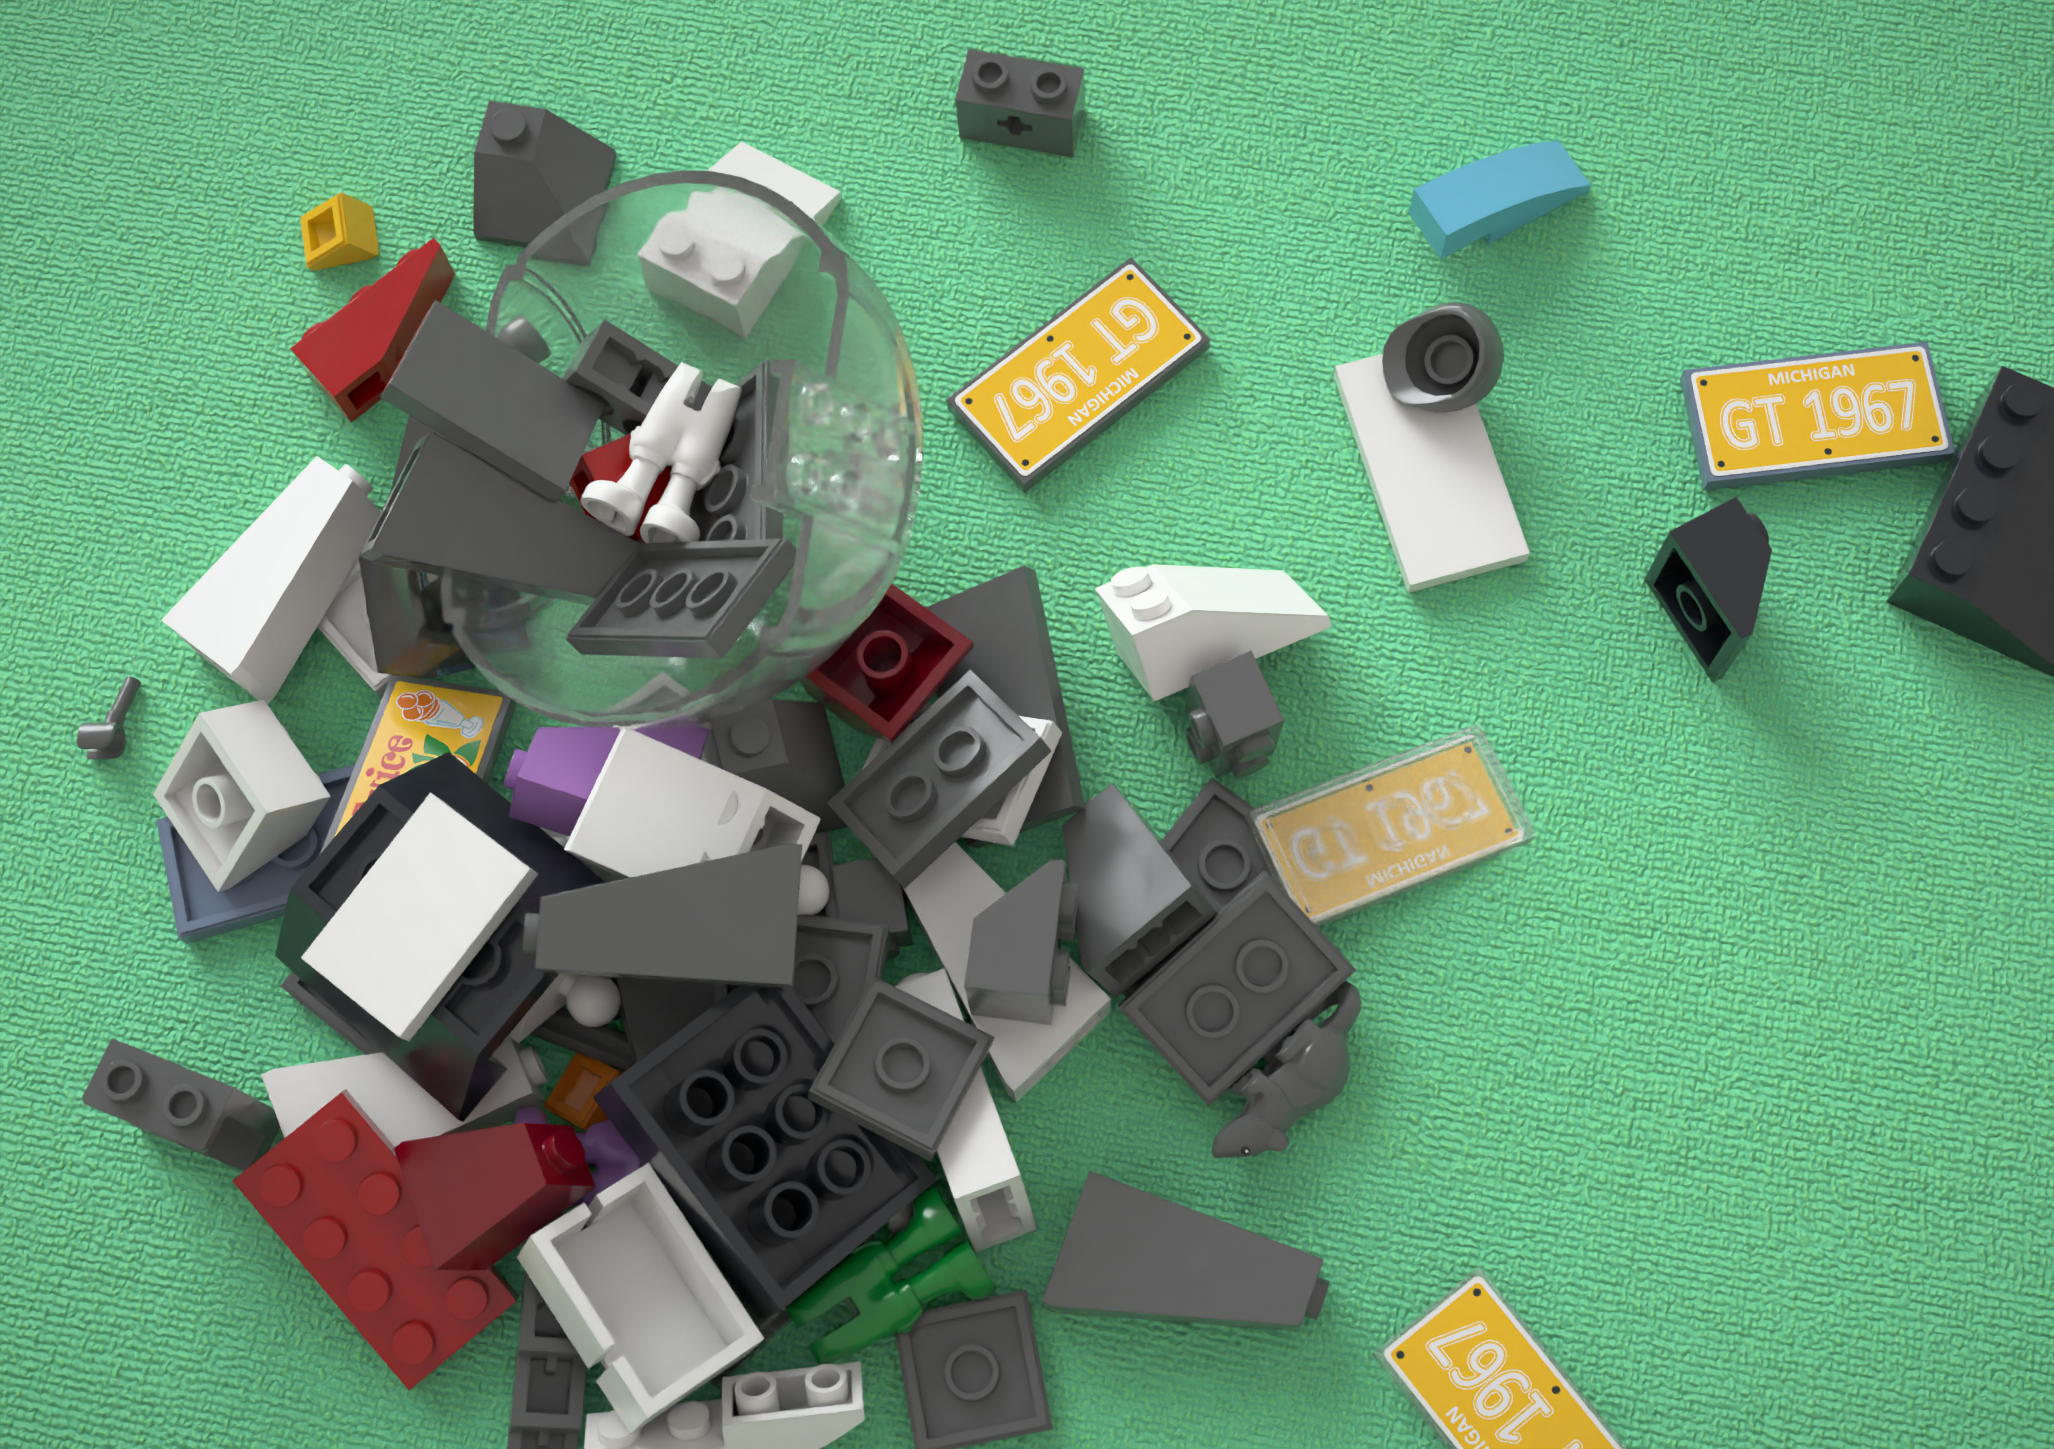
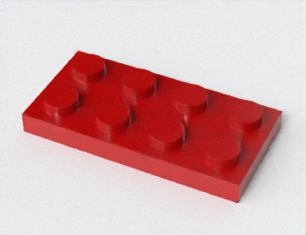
M345 1089L232 1182L404 1386L411 1390L518 1300L519 1295L494 1265L487 1270H435L394 1150L395 1147Z

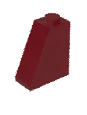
M517 1123L402 1141L394 1148L435 1270H487L596 1187L585 1160L584 1147L577 1138L573 1126Z

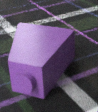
M697 725L538 727L528 752L516 749L510 761L503 785L514 790L508 817L570 837L622 727L630 728L700 760L709 729Z

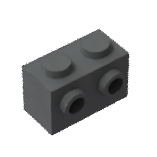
M1252 651L1191 675L1185 705V713L1191 727L1185 729V735L1198 764L1201 765L1208 762L1215 778L1230 772L1233 773L1235 778H1242L1266 767L1270 763L1268 756L1274 754L1285 720Z

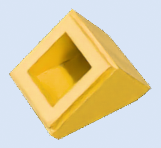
M340 192L300 217L306 266L310 270L316 271L365 261L379 255L374 211L367 203Z

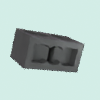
M604 319L582 340L562 379L603 403L605 406L599 419L622 434L628 435L637 426H641L659 393L678 368V365ZM701 381L699 391L691 407L692 409L701 411L712 386Z

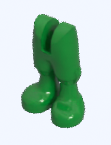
M933 1184L912 1201V1216L906 1225L885 1243L879 1238L864 1241L850 1255L836 1264L785 1307L796 1328L805 1325L815 1318L817 1319L831 1313V1308L842 1301L851 1313L849 1319L841 1324L837 1321L824 1335L808 1345L818 1365L831 1364L878 1342L896 1331L898 1334L901 1332L908 1333L912 1326L921 1318L924 1311L922 1305L938 1297L959 1292L971 1299L978 1300L984 1299L996 1290L967 1239L950 1248L939 1260L907 1280L904 1278L897 1282L893 1280V1277L900 1271L901 1267L924 1252L942 1245L962 1233Z

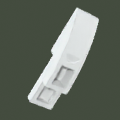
M861 1361L843 1364H822L816 1367L772 1372H752L746 1375L722 1377V1399L698 1402L687 1401L675 1404L632 1434L629 1433L615 1410L587 1414L584 1449H820L837 1440L865 1420Z

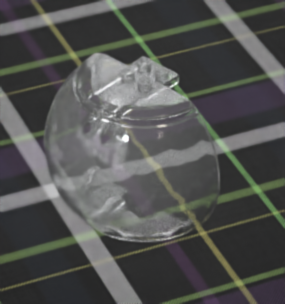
M680 170L652 174L619 184L571 209L543 230L518 255L517 264L506 265L490 302L486 332L561 378L582 340L604 319L678 366L683 362L702 370V381L712 387L718 379L735 385L758 365L766 360L770 361V374L780 378L764 482L763 485H751L749 499L783 513V538H787L797 549L793 568L723 659L581 655L566 638L569 631L590 607L589 605L444 576L441 583L444 623L454 625L452 633L469 660L489 682L510 699L535 713L564 723L612 731L671 730L716 721L757 706L791 688L811 674L846 643L859 625L870 616L881 602L892 584L910 540L921 487L923 424L916 374L903 331L891 306L878 286L863 271L847 248L810 214L782 195L764 185L740 176L715 171ZM598 419L583 454L626 435ZM569 482L566 491L558 500L585 514Z

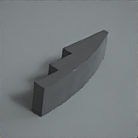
M560 1213L557 1217H555L545 1226L549 1225L550 1223L554 1222L555 1220H557L565 1214ZM586 1224L581 1229V1231L587 1228ZM525 1271L506 1449H578L579 1432L582 1426L586 1364Z

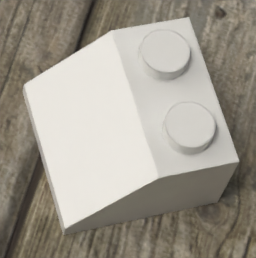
M264 699L199 713L153 793L218 892L230 889L304 838L331 797L319 776L314 773L290 738L285 727L280 724Z

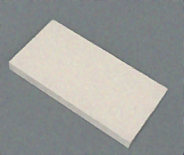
M1383 354L1335 366L1333 376L1407 592H1414L1526 562L1530 552L1477 404L1452 412H1432L1418 407L1413 408L1401 405L1392 398L1386 387L1382 367Z

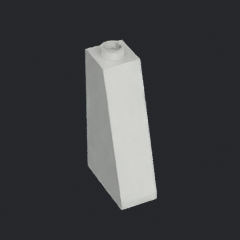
M316 457L166 614L162 621L205 660L258 701L264 699L268 705L276 696L358 560L381 514V511L367 497L373 490L372 486L347 464L338 471L319 457Z
M954 842L906 888L902 886L906 900L942 969L945 968L950 984L971 1025L995 1037L987 1055L1007 1094L1017 1103L1111 1012V998L1069 957V966L1071 968L1066 1007L1053 1006L1051 1025L971 1015L964 984L973 919L1006 893Z
M945 968L930 974H912L894 986L964 1021ZM980 1067L937 1150L975 1253L1038 1230L1020 1172Z
M509 1036L492 1054L508 1069L464 1122L455 1118L383 1052L277 1068L261 1075L284 1138L346 1089L394 1147L402 1141L498 1127L515 1119L518 1107L536 1106L539 1108L543 1106L546 1100L540 1084L548 1081L546 1069L535 1047L530 1045L524 1048L520 1042L517 1043Z

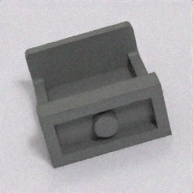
M113 1038L82 1096V1101L85 1105L127 1121L132 1126L242 1171H245L269 1151L280 1128L272 1107L230 1085Z

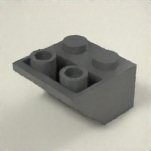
M1051 859L973 919L964 984L971 1015L1051 1025L1053 1006L1066 1007L1071 968L1069 966L1070 951L1061 950L1062 940L1074 941L1076 917L1079 901H1077L1078 884L1067 883L1066 861Z

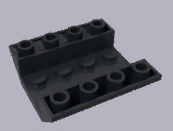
M447 752L380 784L291 887L275 956L455 1118L464 1122L508 1069L492 1054L559 975L556 973L537 972L535 970L536 956L523 955L526 913L539 914L540 901L543 896L606 882L573 854L565 851L560 843L539 826L508 817L511 803L453 754ZM432 793L537 872L538 876L410 1041L398 1037L301 957L423 801Z

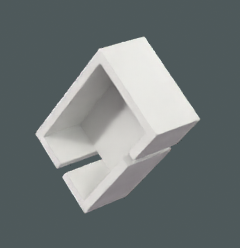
M649 1163L597 1194L588 1207L583 1203L531 1235L517 1256L588 1369L598 1362H601L606 1369L596 1381L630 1434L740 1361L764 1340V1337ZM586 1224L587 1228L581 1231V1229Z

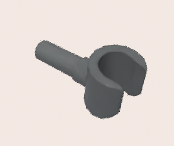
M131 676L126 677L111 709L106 714L104 722H84L80 725L77 734V745L80 749H88V759H114L123 754L126 745L123 724L128 709L141 685L138 679Z

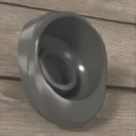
M1449 302L1427 308L1417 316L1400 324L1390 333L1384 345L1382 357L1383 376L1386 387L1394 400L1407 407H1418L1432 412H1452L1470 407L1485 398L1495 387L1501 375L1504 361L1503 342L1498 329L1490 317L1481 309L1471 304Z

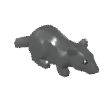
M1345 980L1263 1056L1267 1062L1263 1071L1253 1068L1249 1069L1229 1087L1234 1095H1246L1247 1099L1241 1114L1230 1120L1217 1133L1212 1144V1154L1215 1158H1244L1268 1150L1278 1152L1286 1150L1289 1145V1138L1284 1132L1291 1128L1300 1116L1327 1105L1342 1092L1350 1071V1055L1346 1035L1355 1023L1362 1005L1361 995L1353 984ZM1338 1004L1336 1011L1329 1018L1318 1025L1313 1022L1323 1011Z

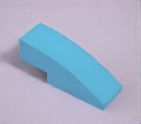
M1559 140L1535 143L1479 159L1415 188L1409 215L1438 257L1443 259L1483 237L1488 244L1502 238L1589 192L1591 184Z

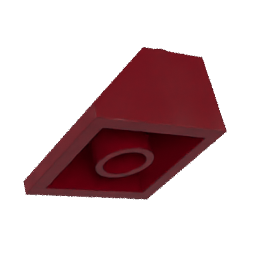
M874 571L795 663L793 669L806 693L817 702H824L825 708L855 730L892 743L972 650L974 644L969 638Z

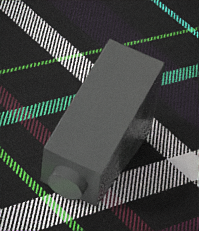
M1112 783L1099 795L1086 801V809L1077 812L1062 827L1070 883L1078 884L1077 901H1079L1076 917V930L1081 964L1095 980L1117 998L1216 916L1218 912L1142 814Z

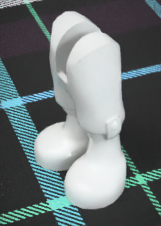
M681 362L659 393L641 426H637L631 432L629 455L633 462L630 468L617 483L607 480L591 482L585 488L580 500L583 507L605 525L626 536H631L640 522L646 500L658 475L663 472L666 466L670 465L672 466L670 472L671 479L658 504L652 506L640 528L641 537L646 543L698 541L700 529L696 522L690 518L691 503L695 491L707 486L721 470L720 461L718 460L733 422L742 391L741 387L718 379L705 400L701 411H696L691 407L699 391L703 371Z

